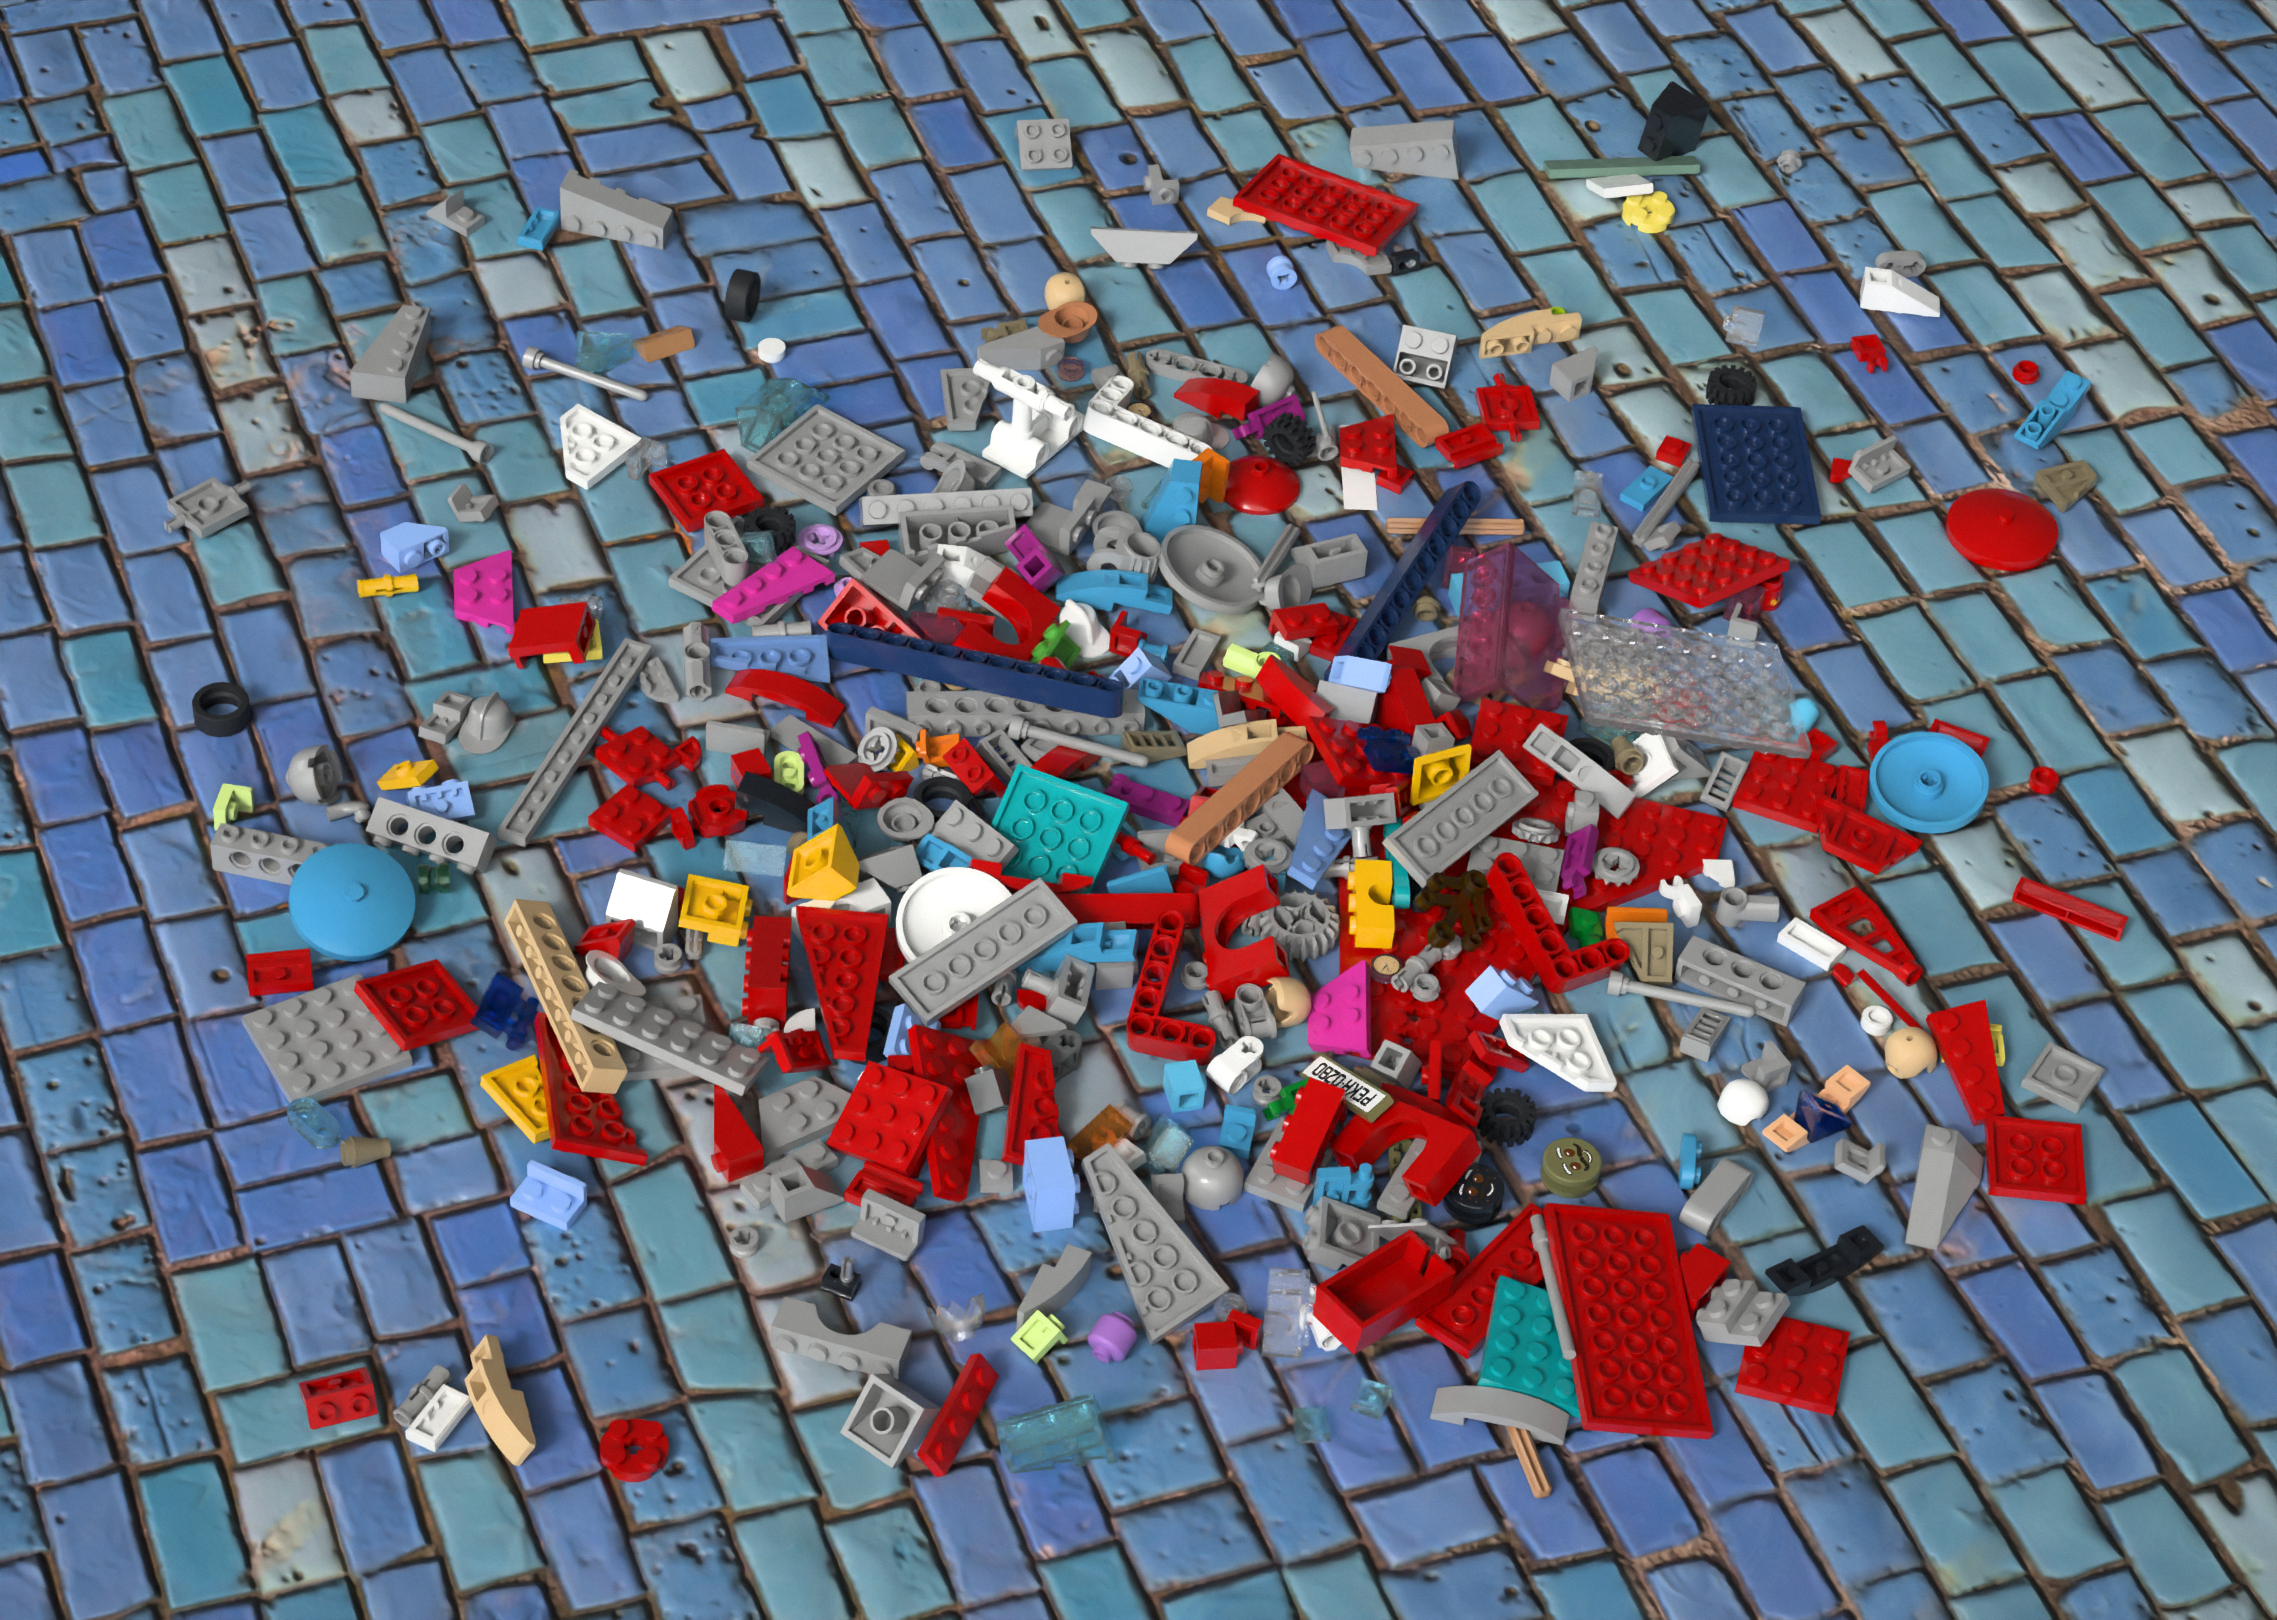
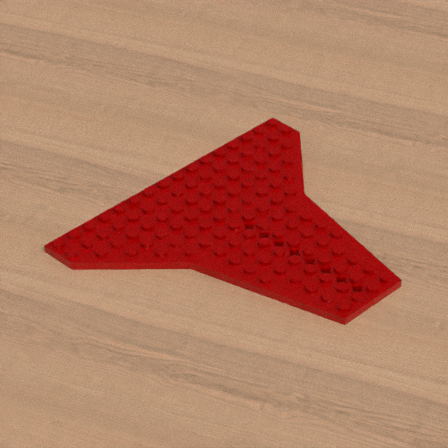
M1266 711V720L1276 719L1277 727L1298 726L1286 715L1281 714L1280 718L1270 716V712ZM1306 733L1307 740L1314 744L1311 736ZM1390 740L1412 778L1414 760L1410 757V752H1405L1396 741ZM1315 744L1314 754L1308 765L1282 787L1293 799L1305 798V803L1312 788L1329 799L1370 794L1369 789L1338 785ZM1555 778L1552 787L1529 782L1539 795L1489 835L1565 850L1568 836H1565V812L1567 811L1568 802L1574 801L1575 790L1578 789L1573 787L1568 781ZM1637 797L1619 820L1599 806L1597 823L1599 835L1595 853L1609 847L1629 851L1639 862L1638 877L1633 879L1630 885L1621 883L1617 887L1615 883L1611 882L1605 885L1604 879H1596L1595 872L1591 871L1590 874L1583 878L1587 888L1586 894L1575 900L1573 898V888L1565 890L1563 888V880L1559 877L1556 893L1569 895L1564 925L1556 924L1562 937L1564 938L1569 931L1567 913L1571 907L1601 913L1606 911L1608 907H1616L1659 890L1660 880L1662 879L1670 886L1673 885L1674 876L1678 875L1682 880L1703 873L1704 864L1702 859L1718 860L1728 819ZM1415 805L1408 812L1421 811L1418 805ZM1521 818H1538L1553 823L1560 830L1558 841L1549 844L1528 842L1512 833V824ZM1383 824L1373 825L1369 829L1372 856L1367 857L1378 856L1379 860L1386 861L1385 848L1382 844L1384 841ZM1352 838L1336 859H1343L1344 856H1351L1353 858ZM1471 850L1441 874L1444 876L1460 877L1462 873L1467 871ZM1619 863L1610 868V870L1616 871V869H1619ZM1408 873L1409 909H1394L1395 929L1392 949L1355 947L1354 935L1349 934V917L1354 915L1353 912H1348V896L1353 894V890H1347V880H1345V877H1338V915L1340 919L1339 975L1362 960H1366L1370 966L1371 1057L1364 1059L1373 1061L1384 1039L1411 1050L1422 1062L1418 1071L1422 1073V1066H1428L1430 1040L1441 1041L1443 1043L1441 1077L1453 1080L1460 1065L1472 1048L1467 1037L1474 1030L1495 1036L1501 1027L1499 1024L1500 1020L1491 1018L1479 1011L1465 992L1469 986L1490 965L1501 971L1505 968L1517 979L1523 977L1530 984L1538 975L1491 888H1487L1485 895L1482 897L1488 916L1493 922V927L1484 935L1479 934L1482 944L1475 951L1469 952L1462 946V951L1455 959H1441L1429 969L1428 973L1434 974L1433 976L1438 979L1441 990L1436 1000L1421 1002L1413 997L1410 987L1404 993L1401 992V989L1397 991L1391 984V978L1394 975L1379 974L1373 968V961L1378 956L1390 955L1400 962V970L1404 968L1405 962L1411 956H1417L1429 944L1427 941L1429 928L1437 921L1442 920L1446 915V909L1450 907L1432 906L1424 914L1421 912L1414 913L1411 906L1412 879ZM1445 888L1440 893L1459 895L1461 890H1459L1458 893L1452 892V889ZM1390 898V904H1382V905H1392L1391 898ZM1470 900L1468 903L1473 919H1475L1477 916ZM1459 917L1453 929L1455 934L1462 938L1465 932ZM1411 1016H1417L1419 1019L1417 1022L1412 1021ZM1404 1038H1410L1414 1041L1407 1044L1404 1043ZM1347 1052V1055L1363 1058L1359 1052Z

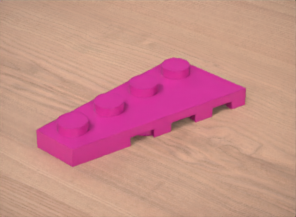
M792 546L712 602V611L730 623L735 624L764 612L765 607L770 604L781 605L788 602L789 596L799 592L804 595L814 591V586L820 583L828 585L835 582V573Z

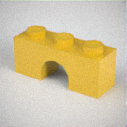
M1355 859L1353 872L1348 871L1347 890H1353V894L1348 896V912H1353L1354 915L1349 917V934L1354 935L1355 947L1392 949L1395 929L1394 905H1382L1390 904L1393 884L1392 861Z

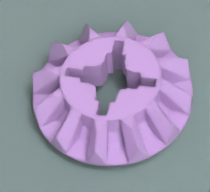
M825 524L807 526L797 536L798 546L821 557L828 556L832 558L834 553L841 551L843 544L842 534L836 528Z

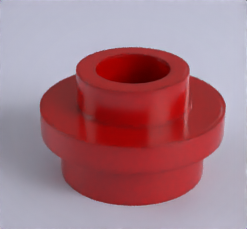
M2029 360L2018 362L2012 371L2013 378L2024 385L2037 382L2040 375L2038 366Z

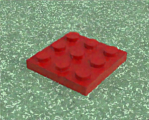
M725 449L649 474V484L687 533L704 528V517L708 512L723 511L730 518H733L751 510H756L757 507H764L762 495Z
M1482 698L1470 743L1472 749L1469 770L1475 769L1496 751L1500 750L1528 782L1552 787L1556 772L1526 751L1522 745L1540 723L1559 737L1564 738L1569 716Z
M1309 716L1304 726L1338 785L1369 789L1373 784L1410 777L1408 770L1403 765L1396 749L1392 746L1381 725Z
M1758 742L1734 795L1731 807L1817 834L1819 829L1813 801L1818 792L1831 798L1833 797L1840 767Z
M438 959L359 980L355 983L354 992L403 1052L485 1028L487 1018Z
M868 1061L826 1145L830 1150L862 1161H870L910 1177L953 1092L947 1086Z
M1986 1115L1984 1132L1988 1195L2085 1204L2087 1195L2081 1124Z
M1782 1316L1762 1347L1745 1345L1735 1393L1833 1416L1850 1332Z

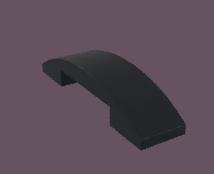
M1861 1225L1839 1235L1836 1245L1797 1263L1789 1258L1766 1269L1765 1274L1787 1296L1805 1295L1831 1286L1851 1275L1876 1257L1883 1250L1884 1245L1864 1225Z

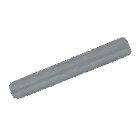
M1293 524L1286 526L1250 583L1252 589H1256L1258 592L1264 591L1266 581L1274 576L1301 533L1299 527H1295Z

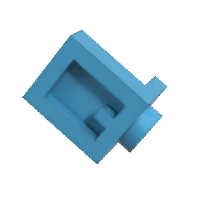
M1227 1104L1224 1110L1218 1146L1230 1150L1236 1157L1249 1159L1257 1110Z

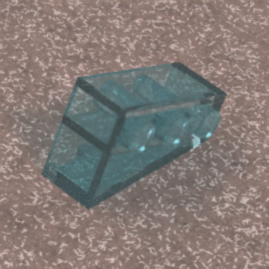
M1093 1393L1079 1395L1064 1402L1046 1405L1040 1409L1021 1415H1013L1007 1419L995 1422L1001 1455L1011 1474L1054 1469L1055 1463L1074 1462L1075 1467L1086 1466L1085 1460L1105 1458L1107 1464L1117 1463L1111 1430Z

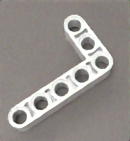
M1119 375L1111 377L1088 403L1083 422V429L1087 433L1169 468L1173 459L1192 461L1205 449H1212L1204 442L1127 410L1134 388V382L1128 377Z

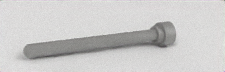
M529 346L524 353L523 367L536 370V368L542 369L543 367L639 401H645L648 398V394L644 390L546 357V354L542 353L541 349Z
M382 403L379 406L381 413L467 451L475 462L485 465L492 458L494 447L484 440L472 442L388 403Z
M1013 714L1008 738L1019 740L1020 738L1026 739L1027 736L1139 767H1146L1149 763L1148 758L1144 755L1032 726L1022 716Z
M1614 970L1610 972L1606 991L1608 995L1619 997V994L1625 995L1626 992L1747 1018H1751L1755 1014V1009L1750 1005L1629 980L1628 976H1623L1624 972Z

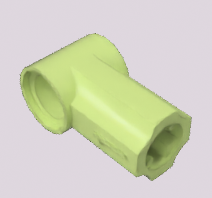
M1232 643L1223 658V666L1257 681L1256 676L1269 655L1273 654L1279 660L1281 658L1274 652L1267 651L1257 654Z

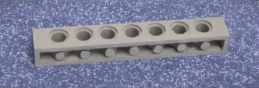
M1124 689L1123 713L1116 718H1103L983 691H906V721L923 727V729L927 730L930 737L957 733L960 734V737L988 736L1001 728L1008 735L1013 714L1025 717V721H1029L1032 726L1066 735H1122V732L1144 731L1145 706L1137 701L1139 689Z

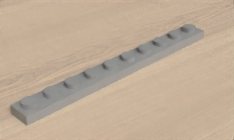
M628 638L623 640L497 829L498 839L523 847L527 846L600 735V731L605 727L652 655L651 645Z

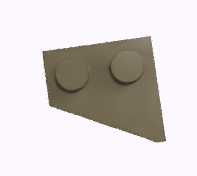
M2085 460L2038 470L2035 475L2037 483L2060 512H2065L2092 489L2098 479L2096 473Z
M1614 922V929L1618 938L1629 946L1630 956L1628 958L1639 981L1651 985L1672 986L1674 923Z

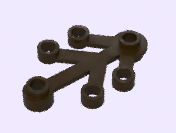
M1475 869L1465 871L1460 877L1444 876L1439 872L1434 873L1426 881L1429 890L1424 889L1415 897V902L1424 911L1429 910L1432 906L1450 908L1442 920L1437 921L1429 928L1427 934L1428 943L1437 949L1448 946L1455 939L1453 926L1460 917L1465 935L1461 938V944L1467 951H1475L1482 944L1479 934L1484 935L1493 927V922L1488 916L1482 897L1488 888L1485 875ZM1445 888L1461 890L1459 895L1440 893ZM1470 900L1477 916L1475 919H1473L1468 903Z

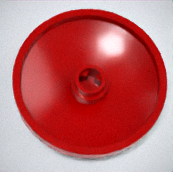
M1979 489L1960 496L1950 506L1945 523L1947 537L1952 546L1961 555L1981 566L2002 571H2021L2039 566L2051 557L2058 539L2057 523L2052 514L2042 504L2024 494L2006 489Z

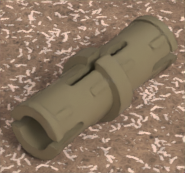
M1132 351L1126 356L1129 368L1127 377L1134 382L1133 396L1136 399H1140L1139 392H1141L1142 400H1144L1151 394L1148 384L1149 371L1144 365L1143 354L1137 351L1138 359H1136L1135 351Z

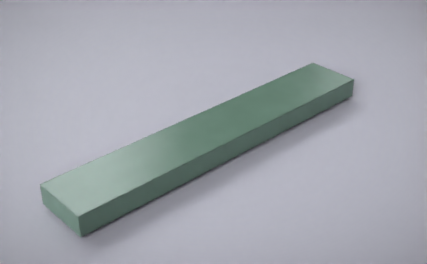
M1671 156L1657 162L1650 157L1548 160L1543 162V170L1549 179L1591 178L1637 174L1639 176L1700 173V163L1695 156Z

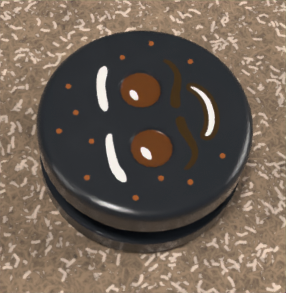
M1473 1163L1443 1198L1444 1208L1450 1216L1462 1223L1472 1225L1487 1223L1493 1220L1502 1208L1505 1191L1504 1182L1500 1175L1492 1168L1483 1164Z

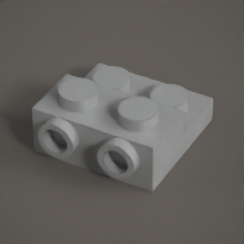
M1322 1196L1315 1206L1308 1208L1304 1218V1223L1310 1226V1230L1305 1235L1302 1248L1308 1251L1307 1260L1335 1271L1342 1264L1347 1266L1354 1264L1379 1248L1380 1235L1368 1229V1225H1380L1381 1217Z
M1726 1278L1721 1287L1716 1286L1713 1288L1711 1301L1706 1308L1698 1310L1696 1322L1706 1342L1762 1347L1789 1307L1790 1301L1785 1293L1758 1291L1754 1281Z

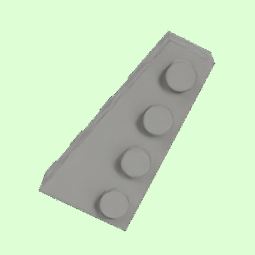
M1454 120L1352 128L1349 147L1354 168L1459 180L1461 157Z
M569 169L560 185L562 230L664 249L673 232L672 209L643 197L633 198L623 189L617 187L613 190L601 185V180L593 177L590 180L579 176L578 171Z
M402 305L350 370L352 397L407 404L432 334L430 308Z
M1013 505L899 512L898 536L901 554L920 567L937 552L938 544L969 547L985 556L1009 551L1004 542L1016 532Z

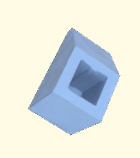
M404 522L380 533L382 555L399 573L449 552V535L445 527Z
M1138 647L1108 679L1120 681L1123 683L1124 689H1139L1141 677L1168 682L1172 676L1160 658Z
M1348 655L1335 656L1328 682L1376 693H1385L1391 681L1390 670L1392 664Z
M1491 965L1465 991L1481 1013L1496 1020H1500L1503 1014H1516L1535 1007L1539 1003L1532 994L1533 986L1525 978L1520 977L1517 979L1509 970L1504 968L1501 971Z

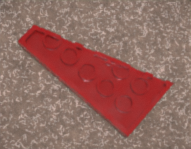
M796 906V917L833 1058L866 1062L889 914Z
M538 1012L534 1025L551 1148L562 1152L644 1166L648 1155L644 1149H639L636 1145L635 1139L637 1136L632 1128H627L621 1118L623 1112L613 1094L581 1091L546 1013Z
M914 1024L908 1029L914 1075L947 1086L953 1092L926 1145L933 1196L960 1203L968 1195L980 1115H975L965 1078L975 1075V1069L988 1065L990 1044Z

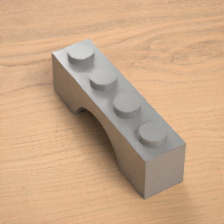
M784 1296L771 1325V1347L786 1353L791 1352L806 1356L815 1361L839 1365L848 1370H857L868 1374H890L899 1380L911 1353L912 1330L879 1322L875 1327L861 1334H840L830 1330L820 1321L816 1304Z

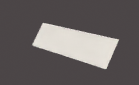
M1338 425L1339 428L1346 427V426H1350V425ZM1341 466L1344 509L1378 510L1375 469L1373 473H1369L1360 469Z

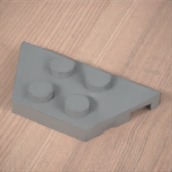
M811 1076L759 1099L758 1109L764 1161L766 1162L831 1133L851 1093L816 1076Z

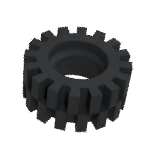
M1722 365L1721 369L1716 367L1714 371L1710 372L1708 377L1706 399H1708L1709 404L1714 403V405L1751 406L1754 402L1757 388L1756 377L1752 376L1750 371L1744 372L1745 368L1743 367L1735 369L1736 365H1731V368H1728L1727 365Z
M1285 412L1264 428L1263 432L1265 433L1262 435V439L1266 440L1264 446L1270 448L1267 451L1270 455L1274 454L1276 459H1281L1285 464H1289V467H1293L1294 465H1299L1314 451L1313 449H1315L1316 444L1313 442L1316 441V438L1311 436L1313 430L1312 428L1307 429L1306 425L1308 423L1306 421L1301 422L1300 416L1296 415L1294 417L1293 413L1290 412L1286 415Z
M765 505V510L757 507L756 512L751 510L749 516H745L744 543L748 545L750 551L755 549V554L760 555L761 552H764L765 557H769V553H773L774 557L779 556V551L783 553L795 543L796 521L793 514L788 515V510L785 508L780 511L779 506L770 509V505ZM765 530H774L775 532H765Z
M1505 1087V1092H1501L1500 1088L1494 1089V1094L1489 1091L1480 1101L1479 1106L1483 1108L1477 1129H1481L1480 1135L1482 1137L1488 1135L1487 1141L1491 1144L1494 1140H1497V1146L1502 1147L1503 1142H1506L1508 1147H1513L1516 1141L1519 1146L1523 1144L1524 1139L1528 1141L1533 1133L1536 1119L1534 1101L1529 1102L1530 1097L1527 1094L1521 1097V1091L1516 1089L1515 1093H1511V1088ZM1509 1114L1517 1118V1120L1505 1121L1496 1115Z

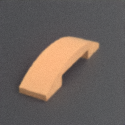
M1846 1065L1826 1080L1825 1089L1789 1117L1786 1114L1780 1116L1767 1126L1762 1134L1785 1152L1797 1150L1822 1135L1840 1120L1868 1090L1871 1082Z

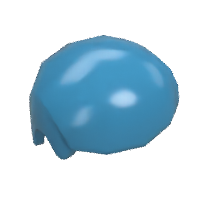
M1219 845L1218 848L1213 849L1201 860L1203 863L1202 869L1215 878L1235 876L1242 872L1245 867L1244 852L1236 847L1226 848Z

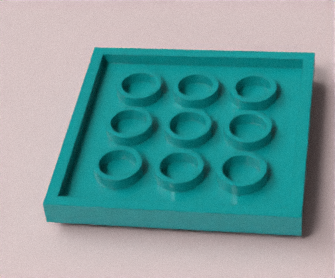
M1017 764L990 825L1019 849L1017 854L1002 870L1001 875L1036 880L1040 877L1044 882L1056 884L1062 873L1093 877V883L1087 891L1080 894H1093L1130 809L1129 803Z
M1500 1275L1495 1286L1477 1385L1525 1394L1547 1402L1568 1413L1570 1416L1581 1419L1571 1361L1563 1357L1547 1290Z

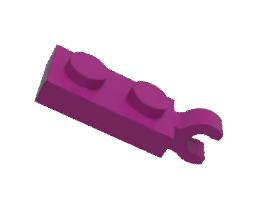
M1296 394L1248 413L1247 416L1250 422L1232 429L1235 439L1237 440L1252 433H1255L1257 440L1261 439L1265 433L1263 432L1264 428L1285 412L1286 415L1290 412L1293 413L1294 417L1296 415L1300 416V421L1305 420L1306 417Z
M809 731L798 735L797 737L801 744V747L798 748L799 755L804 764H808L811 772L807 773L809 781L814 789H820L816 798V804L834 796L838 805H842L841 797L836 793L837 789L831 785L830 780L823 773L827 763L818 741Z
M1593 824L1568 834L1559 877L1563 880V888L1565 890L1573 888L1574 900L1584 896L1587 892L1583 878L1591 873L1599 830Z

